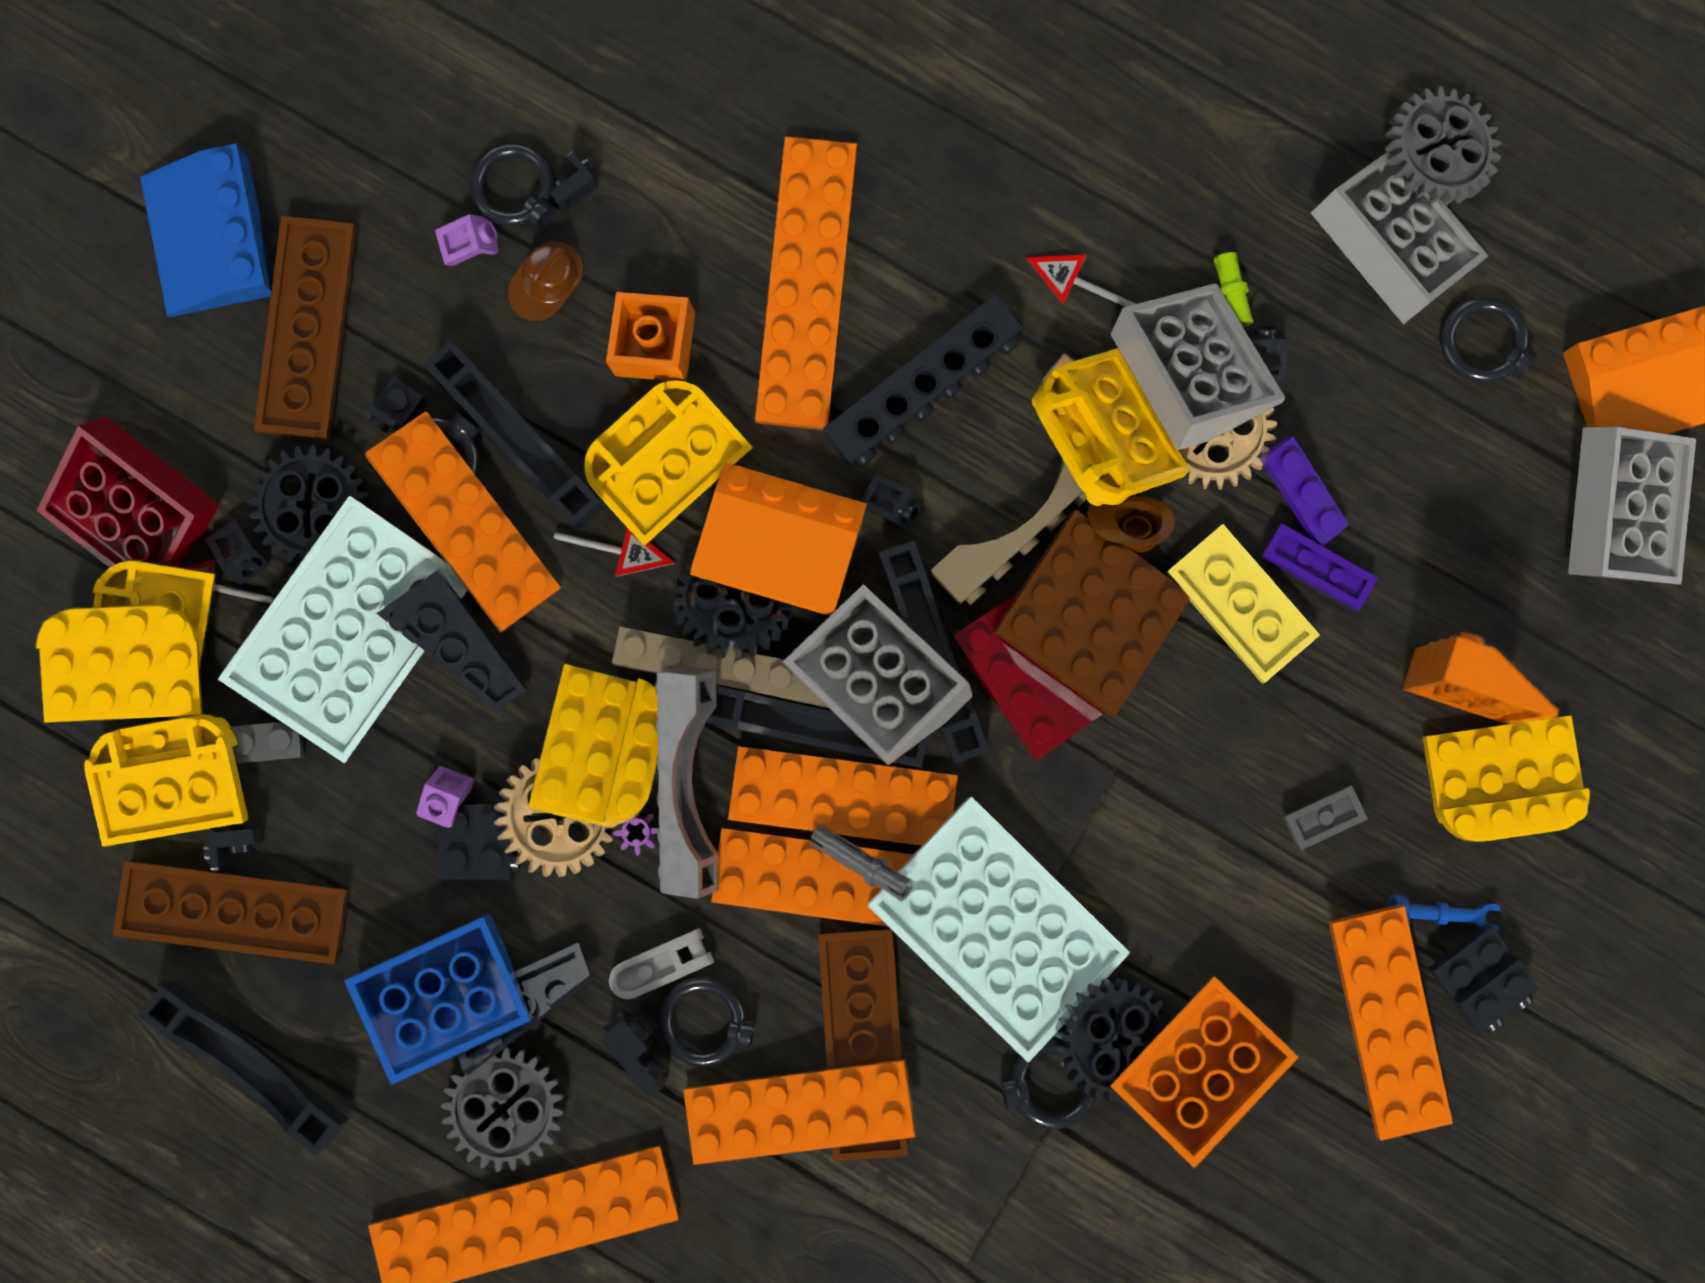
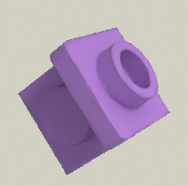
M469 214L435 230L445 265L454 266L481 253L493 255L499 252L496 241V229L491 221L485 217Z
M439 766L424 785L416 812L417 816L450 828L454 823L458 807L471 792L474 779Z

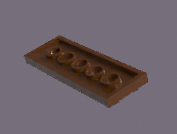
M281 216L254 431L257 433L330 441L357 230L354 223Z
M124 861L112 936L338 964L349 889Z
M878 929L818 934L827 1069L901 1060L893 930ZM907 1138L833 1147V1162L908 1156Z

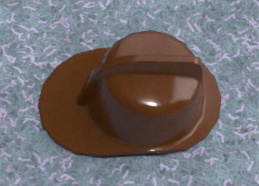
M550 241L540 244L529 253L513 275L508 287L510 305L520 317L529 321H542L552 317L562 307L583 277V263L577 251L563 242Z
M1129 496L1121 504L1109 505L1103 503L1100 506L1090 504L1088 507L1087 517L1090 526L1098 535L1108 541L1123 544L1137 554L1149 551L1156 544L1169 538L1174 531L1175 518L1172 510L1165 503L1155 498Z

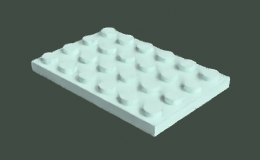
M349 496L218 680L345 763L424 652L416 643L413 644L404 637L402 632L389 621L386 622L376 613L438 569L461 599L467 592V588L447 562Z
M970 796L897 871L914 881V885L911 886L913 887L908 897L901 902L885 890L880 889L866 904L1027 1062H1030L1063 1026L1058 1021L1059 1017L1070 1018L1071 1013L1065 1005L1077 1006L1079 1004L1075 993L1079 992L1088 996V984L1091 983L1099 987L1102 979H1106L1130 954L1102 924Z

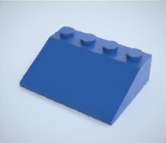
M237 144L199 151L140 177L168 317L271 296L273 278L250 161L246 153Z
M490 913L345 980V984L391 1085L531 1020L506 947Z

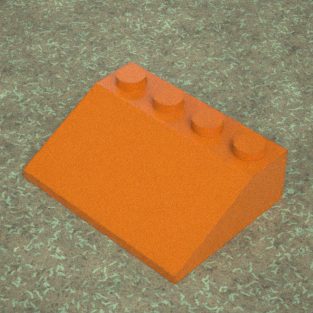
M1705 306L1587 340L1563 352L1587 427H1623L1671 434L1705 424Z
M725 462L711 501L690 575L831 616L835 612L861 530L867 504Z
M1461 633L1460 637L1450 636L1446 640L1439 639V642H1429L1428 645L1415 648L1402 688L1404 691L1506 725L1555 719L1557 717L1558 710L1496 649L1483 645L1484 639L1481 637Z
M1213 976L1110 1086L1195 1168L1297 1060L1298 1056Z

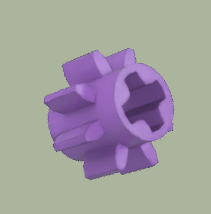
M639 812L633 819L623 823L622 830L613 832V835L622 836L625 841L620 847L621 850H625L631 845L635 846L636 855H641V845L646 844L650 848L656 847L651 838L653 834L658 833L659 828H652L650 824L654 818L653 814L643 819L640 818ZM631 824L635 826L644 824L645 828L642 831L646 836L644 840L639 838L632 841L630 839L632 830L629 827Z

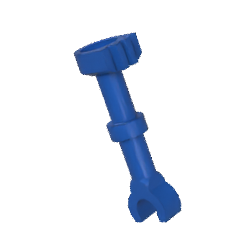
M1392 895L1388 903V907L1399 904L1405 906L1409 924L1410 918L1434 920L1435 924L1446 925L1448 921L1473 923L1479 928L1488 924L1485 917L1489 911H1500L1501 908L1493 903H1483L1477 908L1449 907L1448 903L1436 902L1435 905L1411 904L1404 895ZM1489 924L1493 926L1496 931L1499 930L1498 925Z

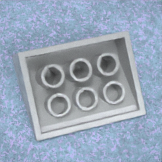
M1387 152L1336 188L1311 214L1389 306L1390 310L1405 324L1481 263L1488 255L1449 208L1443 204L1440 198L1432 204L1429 201V193L1426 192L1420 198H1417L1416 192L1418 187L1413 185L1407 190L1404 188L1408 179L1406 176L1401 178L1395 177L1400 167L1399 165L1388 164L1395 157V153Z
M1216 283L1124 307L1111 332L1113 340L1176 450L1208 442L1279 405L1285 400V396Z
M1583 427L1568 574L1681 584L1696 446L1695 438L1623 427Z
M862 585L783 661L784 665L888 765L946 723L972 697L969 683L865 585Z

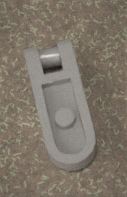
M698 928L615 966L609 977V984L613 993L623 999L635 998L714 963L711 952L706 953L701 941L704 938L701 929ZM688 946L693 959L683 963L678 950Z

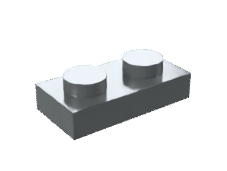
M283 722L230 727L238 745L232 747L236 764L304 757L303 736Z
M1353 786L1342 788L1282 816L1298 850H1303L1368 820Z

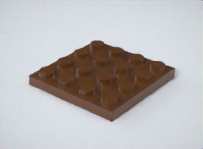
M1074 510L1056 534L993 632L1104 713L1113 717L1119 712L1189 602L1190 597L1178 584L1125 545L1108 541L1098 535L1090 526L1088 518L1079 511Z

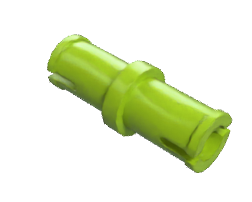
M1237 253L1221 254L1214 258V264L1216 265L1221 284L1220 290L1244 328L1254 323L1246 293L1249 291L1248 285L1242 281Z

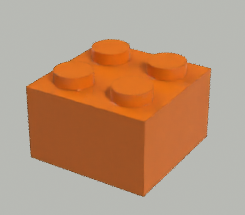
M616 292L606 363L615 376L686 382L696 316L689 298Z

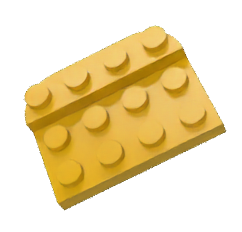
M1118 348L1060 365L1054 369L1032 397V404L1036 409L1038 417L1078 486L1084 491L1087 500L1095 506H1100L1103 503L1109 505L1121 504L1131 495L1183 478L1190 471L1179 450H1176Z
M667 381L651 389L592 443L585 457L584 471L587 482L592 490L645 546L720 478L725 462L735 464L753 447L701 389L683 381Z
M142 560L124 561L107 569L96 581L93 592H95L93 608L157 604L173 606L172 608L182 612L197 630L201 668L216 574L143 562ZM170 716V717L178 718V717H184V716Z
M164 604L95 608L77 607L55 614L43 623L36 643V649H40L44 722L201 715L202 696L199 642L195 626L192 625L182 612L172 608L173 606Z
M564 664L528 808L605 827H616L617 824L625 823L634 818L642 810L649 798L658 755V733L656 731L658 706L655 687L639 678L637 682Z
M201 714L123 727L99 737L100 739L91 750L89 759L85 760V775L102 847L238 824L248 820L232 748L238 745L230 729L229 723L224 718Z
M1572 716L1422 737L1435 815L1439 823H1442L1451 834L1462 840L1482 842L1559 831L1573 826L1587 815L1590 792L1589 788H1584Z

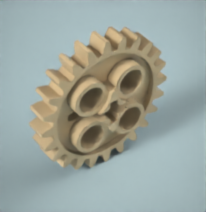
M1274 408L1248 420L1247 422L1251 424L1253 430L1247 435H1239L1231 429L1223 433V435L1208 441L1205 448L1198 455L1194 454L1193 451L1201 444L1180 449L1179 452L1190 469L1189 484L1192 485L1198 477L1203 478V489H1207L1210 480H1216L1218 489L1222 490L1224 479H1229L1234 487L1238 484L1237 475L1239 474L1250 480L1252 475L1249 467L1252 466L1258 470L1263 468V464L1258 457L1269 450L1264 444H1275L1276 437L1267 433V431L1276 429L1277 422L1266 420V418L1273 414ZM1217 447L1222 448L1228 453L1229 457L1224 462L1215 463L1208 457L1209 451Z
M536 758L531 761L532 772L526 766H521L518 769L521 779L512 775L507 779V782L513 789H502L499 792L507 801L506 803L495 805L494 809L503 812L504 817L494 821V825L505 826L506 831L497 838L498 840H510L511 844L506 848V854L515 850L519 852L515 862L517 865L526 859L530 861L528 868L530 873L534 872L540 865L542 866L543 877L549 876L553 867H555L558 877L566 875L567 866L576 874L581 871L580 861L587 867L594 864L590 853L597 856L605 853L599 843H609L612 841V838L605 833V830L614 827L595 825L567 817L559 822H556L555 819L524 822V816H543L548 814L547 812L528 808L527 794L533 788L539 759ZM570 824H577L583 829L584 838L582 842H575L569 837L568 828ZM534 827H540L546 832L547 843L545 846H538L532 841L531 831Z

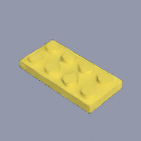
M1224 524L1218 527L1166 572L1170 579L1185 591L1190 597V602L1262 684L1267 682L1320 636Z

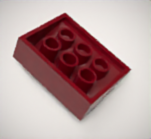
M104 416L77 427L36 511L109 568L129 560H142L143 562L178 567L205 533L219 504Z
M1014 595L953 635L951 641L1034 761L1066 741L1103 715L1104 712L993 632L1016 597Z

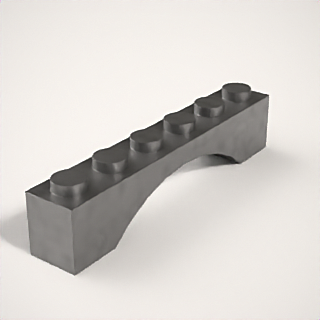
M676 666L658 671L655 685L658 717L656 720V731L658 733L656 765L659 771V791L657 794L659 829L657 837L660 843L658 876L660 878V893L699 899L718 890V853L708 839L699 819L692 784L693 757L698 737L707 719L716 708V670Z

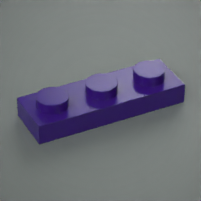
M1294 436L1284 437L1259 457L1312 541L1324 546L1349 525Z
M1282 523L1278 525L1261 556L1356 611L1361 609L1378 579L1376 576Z

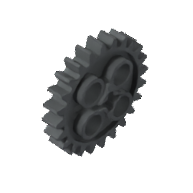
M1438 87L1433 93L1427 88L1419 95L1416 93L1397 108V114L1389 120L1393 127L1385 133V136L1393 141L1385 147V151L1395 153V157L1388 164L1399 165L1400 170L1395 174V177L1401 178L1406 176L1408 179L1404 187L1406 190L1413 185L1418 187L1416 192L1417 198H1420L1427 192L1429 193V201L1432 204L1440 197L1444 205H1448L1454 199L1457 203H1461L1466 198H1472L1479 193L1480 189L1491 182L1489 177L1497 172V168L1493 164L1500 160L1501 156L1493 152V150L1501 145V141L1491 139V135L1498 128L1487 127L1486 122L1491 118V115L1485 114L1480 116L1478 113L1482 105L1480 102L1473 107L1468 105L1470 100L1469 94H1466L1459 100L1457 99V90L1454 88L1446 96L1442 87ZM1418 130L1423 133L1424 137L1420 135ZM1463 137H1468V138H1469L1468 140H1460V141H1458V142L1455 143L1452 147H1450L1449 145H1447V144H1451V143L1455 142V141H1456L1457 139H1459V138H1463ZM1434 145H1436L1437 147H1439V148H1435V149L1431 150V151H1430L1429 153H1427V154H1423V155H1418V154H1417V152H1425V151L1430 150ZM1431 164L1435 166L1437 171L1432 168Z
M507 1046L502 1056H499L497 1053L471 1074L467 1075L465 1073L463 1075L457 1072L452 1074L451 1078L457 1084V1087L448 1086L444 1090L447 1095L453 1097L452 1100L441 1104V1108L451 1111V1115L443 1119L442 1124H453L454 1129L447 1135V1138L459 1137L461 1141L455 1148L456 1152L467 1147L470 1150L467 1161L470 1162L477 1155L480 1156L482 1169L491 1160L494 1161L497 1172L503 1168L505 1161H508L512 1171L516 1170L519 1158L527 1166L533 1162L531 1151L540 1157L543 1156L546 1151L541 1142L552 1145L556 1139L549 1131H559L562 1128V1124L556 1121L554 1117L563 1115L565 1109L555 1106V1102L561 1100L565 1095L560 1092L553 1093L552 1089L560 1080L559 1078L551 1080L546 1078V1075L552 1068L550 1065L541 1070L537 1068L540 1056L537 1055L530 1062L526 1061V1049H522L516 1057H513L511 1046ZM500 1072L509 1073L513 1077L514 1087L512 1090L505 1091L498 1086L497 1076ZM522 1086H529V1091L508 1109V1113L502 1114L483 1132L478 1131V1126L499 1108V1103L503 1104ZM476 1097L484 1102L486 1111L483 1116H476L471 1113L468 1105L471 1098ZM532 1101L538 1106L539 1115L536 1119H529L523 1115L521 1111L522 1102ZM502 1126L509 1131L510 1142L508 1144H500L495 1141L493 1137L494 1127Z

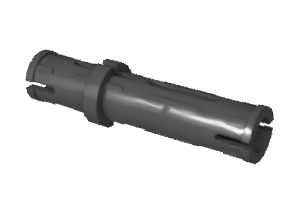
M820 825L811 836L813 840L810 841L812 847L824 852L832 859L859 874L869 886L874 887L876 885L901 902L912 891L913 887L911 886L914 885V881L888 866V861L869 855L824 825Z

